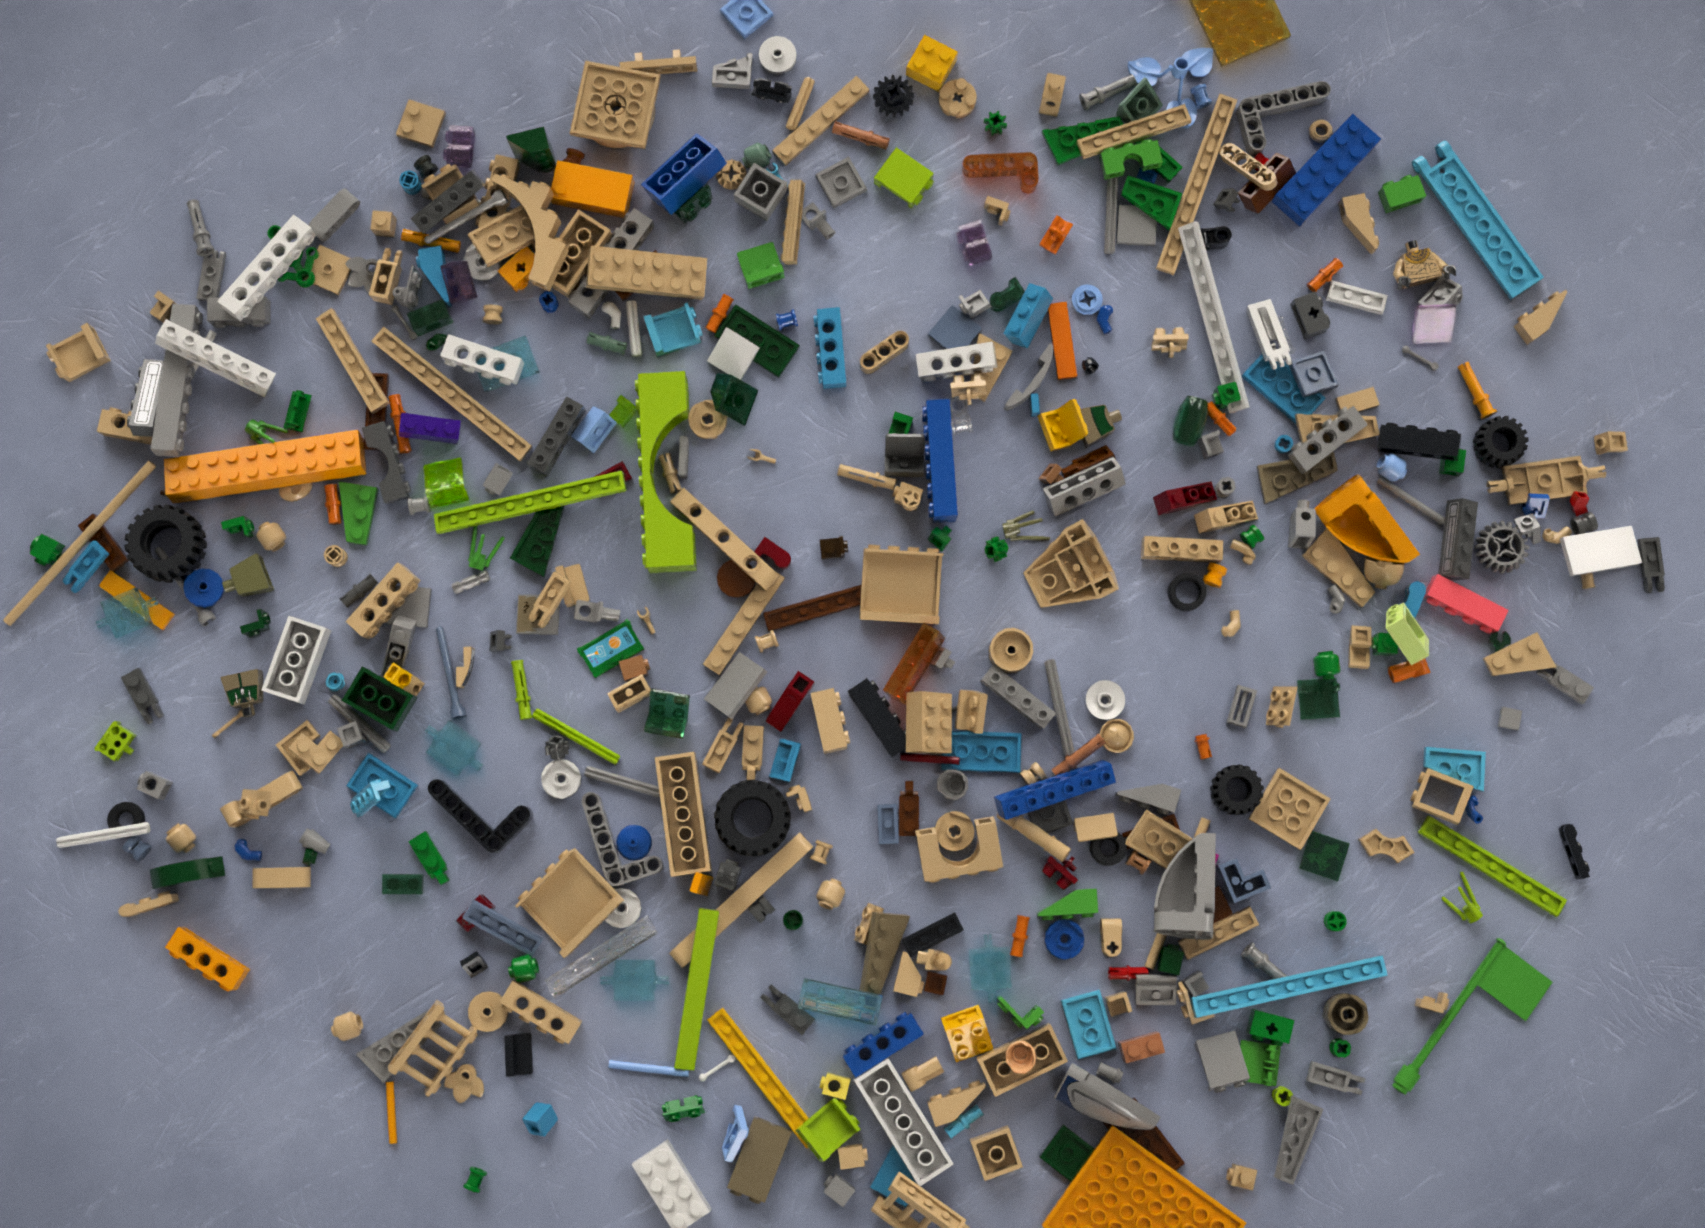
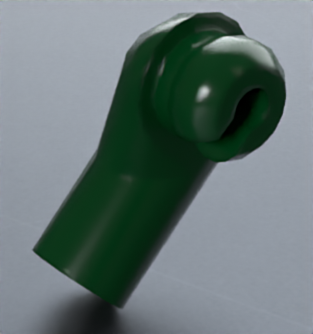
M435 334L427 341L426 348L429 351L437 350L445 344L448 335Z

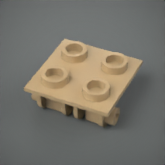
M1273 686L1270 694L1269 710L1266 714V725H1275L1278 728L1290 726L1298 687Z

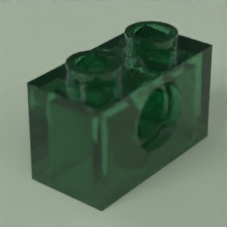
M443 299L406 313L412 329L418 337L454 322Z

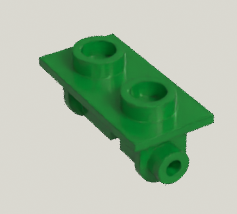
M300 390L292 392L284 429L303 433L312 395L304 394Z
M695 1095L683 1098L684 1106H681L680 1099L665 1102L662 1105V1115L665 1121L677 1122L684 1117L696 1118L700 1114L705 1113L702 1106V1096L698 1097Z

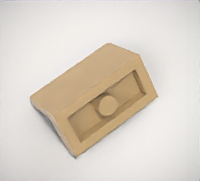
M575 564L565 568L563 565L555 567L557 573L572 582L563 597L565 605L567 607L575 606L577 600L589 602L590 598L581 565Z
M1114 813L1074 818L1073 827L1074 832L1077 833L1078 842L1112 838L1118 835Z

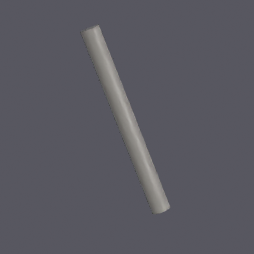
M1379 477L1377 480L1378 484L1439 524H1444L1445 518L1384 477Z

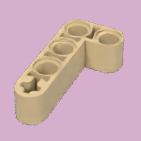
M290 771L258 790L271 792V809L301 791L303 787L294 771ZM240 800L229 802L220 808L229 827L236 828L252 820L247 818V814L239 813Z

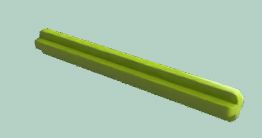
M536 709L532 715L534 719L615 765L618 763L620 755L542 710Z

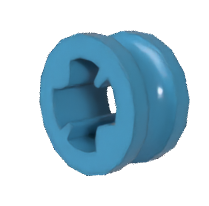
M1281 435L1275 441V449L1279 453H1287L1293 447V440L1288 435ZM1283 439L1284 442L1289 443V445L1286 446L1287 449H1284L1283 446H1279V444L1281 443L1280 440Z

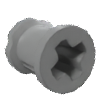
M1230 477L1222 478L1215 486V492L1221 498L1228 497L1235 490V482ZM1225 484H1227L1228 487L1224 491L1222 488Z
M428 495L418 499L408 498L410 515L421 511L431 512V503Z

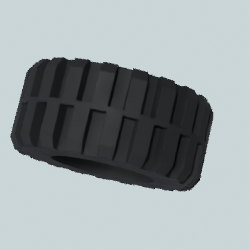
M167 504L164 507L155 505L153 510L149 508L143 510L144 514L141 516L138 514L134 518L136 520L135 523L129 524L128 529L130 532L125 534L124 539L128 542V544L124 545L125 551L129 553L127 558L133 563V567L148 578L158 582L163 580L166 583H172L173 579L181 581L184 579V575L188 576L193 573L192 570L195 567L197 569L200 567L199 560L200 558L204 559L206 555L203 552V549L207 548V542L204 540L206 535L201 529L200 523L179 507L174 508L172 505ZM166 528H177L181 533V545L178 551L168 559H154L151 555V543L155 535Z
M744 780L730 786L721 795L722 797L717 802L716 811L714 812L715 829L721 841L729 849L741 855L754 857L770 853L785 840L791 825V812L786 799L777 788L759 780ZM750 799L762 801L771 812L770 827L764 834L757 837H748L741 834L734 823V814L737 807L742 802Z

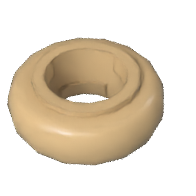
M1325 120L1314 121L1309 128L1310 137L1318 143L1326 142L1333 134L1331 124ZM1317 127H1322V128H1324L1325 131H1326V134H1325V135H1319V134H1317L1316 128H1317Z

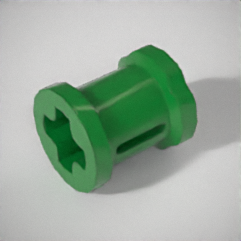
M1335 1038L1330 1042L1329 1050L1333 1055L1345 1058L1351 1053V1045L1346 1040ZM1338 1044L1343 1045L1342 1052L1337 1051L1339 1049Z
M471 1166L468 1180L464 1183L463 1187L480 1193V1185L487 1172Z

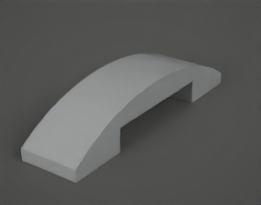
M1051 343L1038 360V364L1042 368L1024 393L1017 389L1004 406L1006 411L1025 402L1043 382L1052 360L1053 345Z

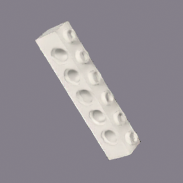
M292 215L219 298L217 302L240 322L243 318H246L255 304L263 299L264 294L274 287L276 280L288 271L290 264L300 257L304 248L313 242L316 235L312 228L295 215ZM297 238L295 242H290L292 239ZM259 281L257 285L252 286L253 283ZM246 296L244 300H240L241 297Z
M165 319L156 336L155 344L263 397L266 396L275 378L276 373Z

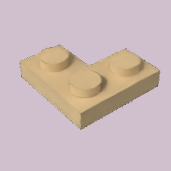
M306 720L276 744L277 748L299 776H302L311 768L288 750V748L301 733L313 742L321 736L309 720Z
M329 731L318 745L301 733L289 746L288 750L320 774L343 747L341 739L332 731Z

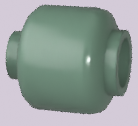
M757 142L744 149L742 161L746 168H751L754 163L764 168L769 165L772 156L765 144L762 145Z

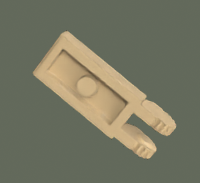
M553 572L534 603L529 620L534 622L542 610L544 614L538 626L544 628L572 582L559 573Z
M729 717L722 730L720 729L702 763L705 767L719 774L744 726L740 722L736 726L734 734L730 735L727 733V730L731 726L733 719Z
M170 891L157 894L158 898L151 900V897L139 900V904H124L120 906L118 913L123 917L138 915L179 902L178 894H170Z

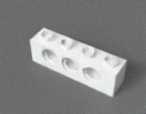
M449 334L440 355L445 361L444 363L449 366L456 367V365H459L467 372L474 373V371H477L485 378L492 379L495 377L500 379L499 382L506 385H511V383L517 385L525 364L522 358ZM462 352H468V356L465 359L459 358ZM486 358V362L483 365H478V360ZM505 364V367L502 371H496L497 365Z
M993 342L916 354L918 376L921 380L924 379V382L935 381V377L943 376V379H950L955 374L962 373L963 376L973 375L974 371L981 370L982 373L992 372L993 368H998ZM975 355L981 356V361L978 364L971 363V359ZM956 358L962 360L959 367L952 366V362ZM937 361H941L943 364L940 370L933 369V365Z

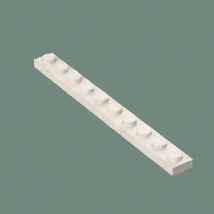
M1194 221L1179 227L1178 230L1221 385L1231 382L1237 383L1241 400L1230 403L1227 406L1229 413H1234L1250 406L1198 222Z

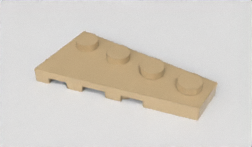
M1295 414L1301 443L1303 444L1308 440L1306 436L1312 431H1320L1323 428L1321 424L1330 418L1333 421L1338 415ZM1362 416L1368 425L1345 443L1379 436L1376 416ZM1339 422L1338 428L1344 432L1345 425ZM1323 434L1324 442H1330L1329 435ZM1308 445L1307 451L1315 450L1313 446Z

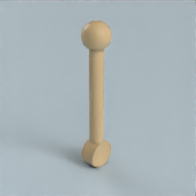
M242 709L239 710V714L216 731L212 737L216 738L236 720L243 717Z

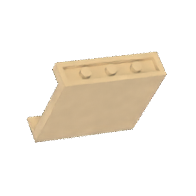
M868 545V548H864L859 619L939 624L941 567L944 553H939V549L927 548V552L919 551L918 547H908L907 551L900 550V546H888V549H880V545Z
M576 848L570 851L566 849L558 857L560 860L556 864L552 863L545 870L547 874L543 878L538 877L531 884L533 888L529 892L527 890L518 897L520 901L515 905L516 908L522 906L562 949L559 953L563 958L570 955L624 901Z

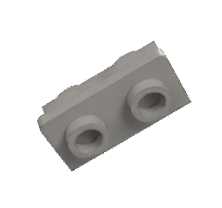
M1443 275L1419 300L1418 306L1434 315L1435 321L1439 323L1449 315L1450 310L1455 305L1461 302L1463 298L1462 286L1451 279L1446 280Z

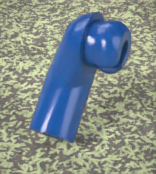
M1103 305L1097 315V322L1104 335L1113 330L1108 322L1109 316L1113 313V307L1110 305Z
M1470 796L1465 807L1466 814L1473 822L1479 824L1482 822L1483 816L1474 807L1479 802L1475 796Z
M245 839L237 840L234 848L242 859L261 861L262 851L249 850Z

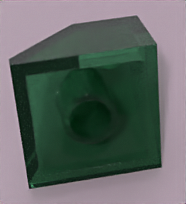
M717 373L710 390L715 411L745 426L758 390L733 375Z

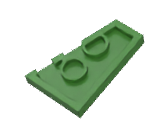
M339 481L346 541L367 546L378 488Z

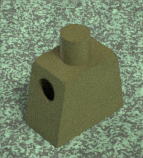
M257 553L231 567L229 571L232 579L222 582L226 593L236 590L238 595L242 597L274 591L263 557Z

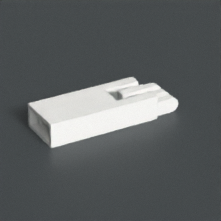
M1271 299L1248 305L1246 312L1264 360L1270 362L1273 370L1277 369L1276 361L1279 367L1285 366L1283 359H1285L1287 365H1291L1290 348ZM1277 340L1280 349H1276V344H1270L1269 341Z

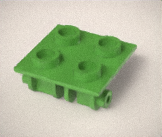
M1241 1040L1240 1048L1250 1079L1246 1082L1276 1086L1281 1046Z

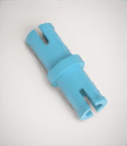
M975 1104L963 1115L960 1114L955 1121L944 1127V1130L952 1139L963 1129L970 1128L969 1125L984 1114Z

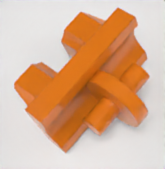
M1056 215L1039 246L1056 255L1073 224Z

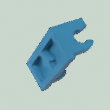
M780 739L769 777L788 783L791 782L801 748L800 743Z

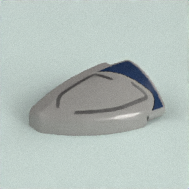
M1074 1063L1071 1064L1054 1096V1099L1083 1115L1119 1127L1151 1130L1161 1118L1142 1104L1098 1077L1090 1075L1089 1072Z

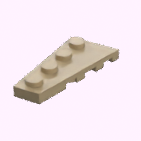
M1327 528L1302 555L1359 607L1362 608L1375 594V591L1340 541Z

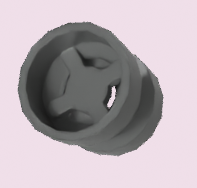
M1587 512L1582 517H1575L1570 520V525L1575 535L1598 529L1596 517L1592 512Z
M763 895L755 905H751L748 908L749 912L759 923L765 920L766 915L772 914L775 911L774 907Z

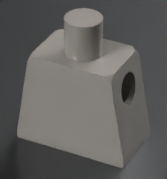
M1299 500L1297 508H1295L1290 517L1288 547L1308 549L1316 536V510L1309 509L1308 500Z

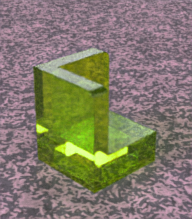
M620 395L616 400L618 404L609 416L624 428L637 411L633 403Z

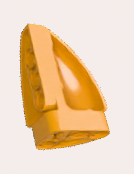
M1359 474L1339 486L1314 508L1317 516L1337 539L1365 556L1382 561L1407 563L1420 555L1378 496L1371 491Z

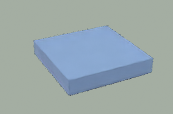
M731 0L720 9L721 14L744 39L773 16V12L762 0Z

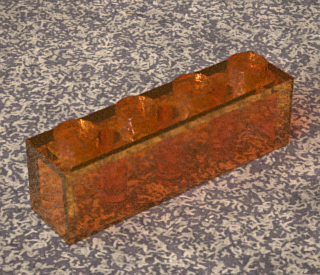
M925 623L922 624L883 688V691L889 697L903 705L906 704V693L915 690L945 640L940 631Z

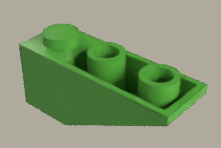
M1097 889L1073 890L1036 914L1041 916L1042 920H1053L1054 915H1061L1062 919L1074 918L1073 914H1081L1082 918L1094 917L1093 913H1098Z

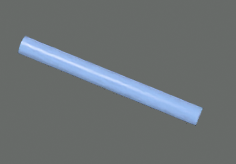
M609 1060L608 1068L689 1077V1070L676 1069L674 1067Z

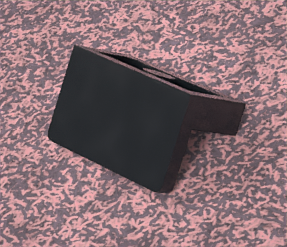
M532 1034L505 1035L506 1077L532 1074Z

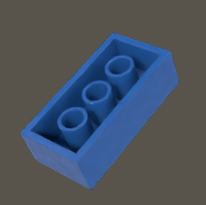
M696 133L652 173L641 186L655 203L672 215L719 172L727 162L714 145Z

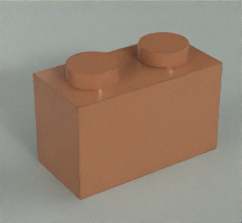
M1157 1031L1118 1042L1122 1059L1125 1063L1165 1053L1160 1033Z

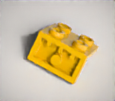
M979 1005L941 1017L956 1062L993 1050Z

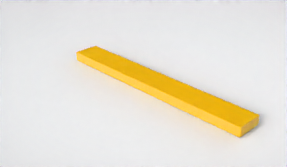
M722 1007L707 1021L807 1149L808 1146L795 1130L809 1117Z

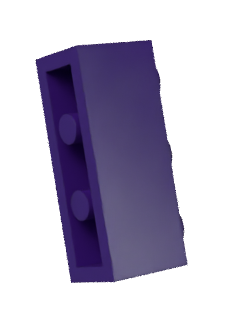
M401 412L399 437L458 444L461 421Z

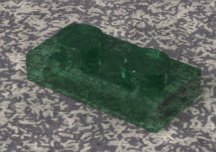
M382 874V894H423L424 874Z

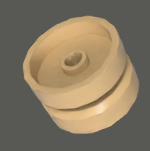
M1003 629L994 636L988 649L989 659L992 665H996L1007 674L1017 673L1023 670L1030 662L1033 655V643L1030 637L1020 629ZM1010 647L1014 648V653L1010 654L1007 649Z

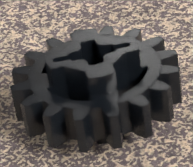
M892 75L891 79L885 76L884 82L878 81L879 87H874L875 94H873V100H876L875 107L880 106V113L886 111V116L892 113L893 118H895L896 113L903 116V110L909 111V105H913L912 98H914V93L911 92L913 86H907L908 80L903 82L902 76L895 79V76ZM895 92H896V95H897V96H894V98H893L892 101H891V97H892L893 94H895Z

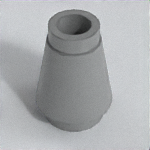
M308 828L299 840L303 847L314 849L323 854L326 853L331 845L315 830Z

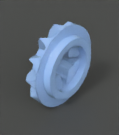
M1081 285L1072 295V305L1076 312H1080L1083 315L1094 314L1100 309L1103 302L1101 292L1093 285ZM1084 295H1086L1087 298H1093V300L1090 301L1089 306L1086 302H1081L1082 300H1084Z

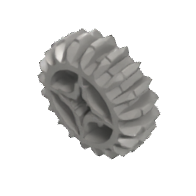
M1500 521L1499 524L1492 522L1491 526L1486 525L1484 527L1485 531L1481 530L1479 532L1481 537H1477L1476 541L1480 544L1475 545L1474 548L1480 550V552L1476 553V556H1482L1483 559L1479 563L1486 562V569L1492 566V572L1494 573L1499 570L1500 574L1505 573V570L1510 573L1513 571V568L1516 570L1520 568L1519 564L1525 563L1523 557H1527L1528 553L1524 550L1529 549L1530 546L1524 545V543L1528 541V538L1523 539L1521 533L1517 531V526L1512 528V522H1508L1506 525L1504 521ZM1501 532L1507 534V536L1501 539L1494 537L1492 534ZM1512 540L1514 541L1516 550L1512 547ZM1504 543L1505 550L1499 552L1501 550L1499 545ZM1488 545L1492 547V554L1489 552ZM1503 555L1512 560L1510 562H1501L1497 558Z

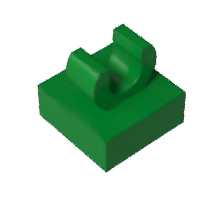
M945 526L942 530L936 527L927 540L942 552L951 541L949 533L952 530L948 526Z

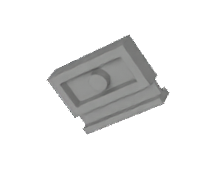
M1136 975L1135 1004L1176 1005L1177 976Z

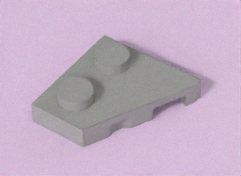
M748 53L746 57L739 60L734 58L727 63L713 66L712 87L750 89L753 54Z

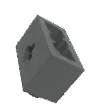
M1316 292L1292 301L1290 306L1304 340L1324 333L1329 329V316L1324 313L1322 299L1320 296H1317Z

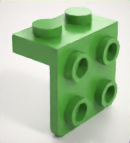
M1000 995L997 997L999 1000L997 1005L1006 1014L1010 1012L1013 1015L1011 1020L1020 1029L1022 1027L1028 1029L1032 1024L1036 1026L1042 1021L1044 1011L1039 1006L1035 1005L1021 1018Z

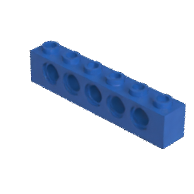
M1101 760L994 796L998 815L1007 820L1114 784L1116 780L1112 764Z

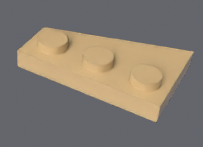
M979 333L977 344L994 343L998 367L993 368L992 372L982 373L981 370L974 371V374L981 373L983 380H986L987 395L979 396V400L985 402L1013 351ZM975 355L973 364H978L981 361V356Z

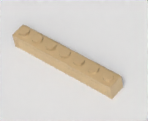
M790 180L788 185L787 216L784 221V242H782L783 253L781 254V260L786 265L797 264L805 183L802 180Z

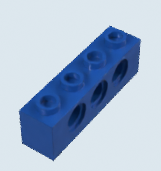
M906 1011L896 1017L897 1021L891 1025L889 1022L878 1028L880 1032L873 1036L870 1033L861 1039L863 1043L857 1047L853 1044L844 1050L843 1058L855 1078L924 1035L911 1012L909 1014ZM896 1027H903L905 1029L903 1037L897 1038L894 1036L893 1032ZM882 1037L888 1040L887 1047L883 1049L876 1045L877 1040ZM864 1048L869 1049L871 1052V1056L868 1059H862L859 1055V1052Z

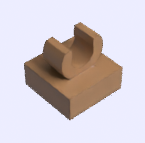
M1049 464L1039 477V480L1044 484H1052L1063 480L1064 478L1059 475L1062 468L1058 464Z

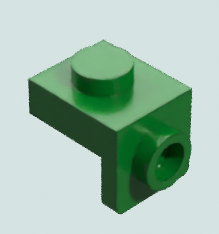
M1236 382L1217 386L1213 391L1214 394H1212L1213 403L1218 406L1219 410L1226 408L1230 403L1241 400Z

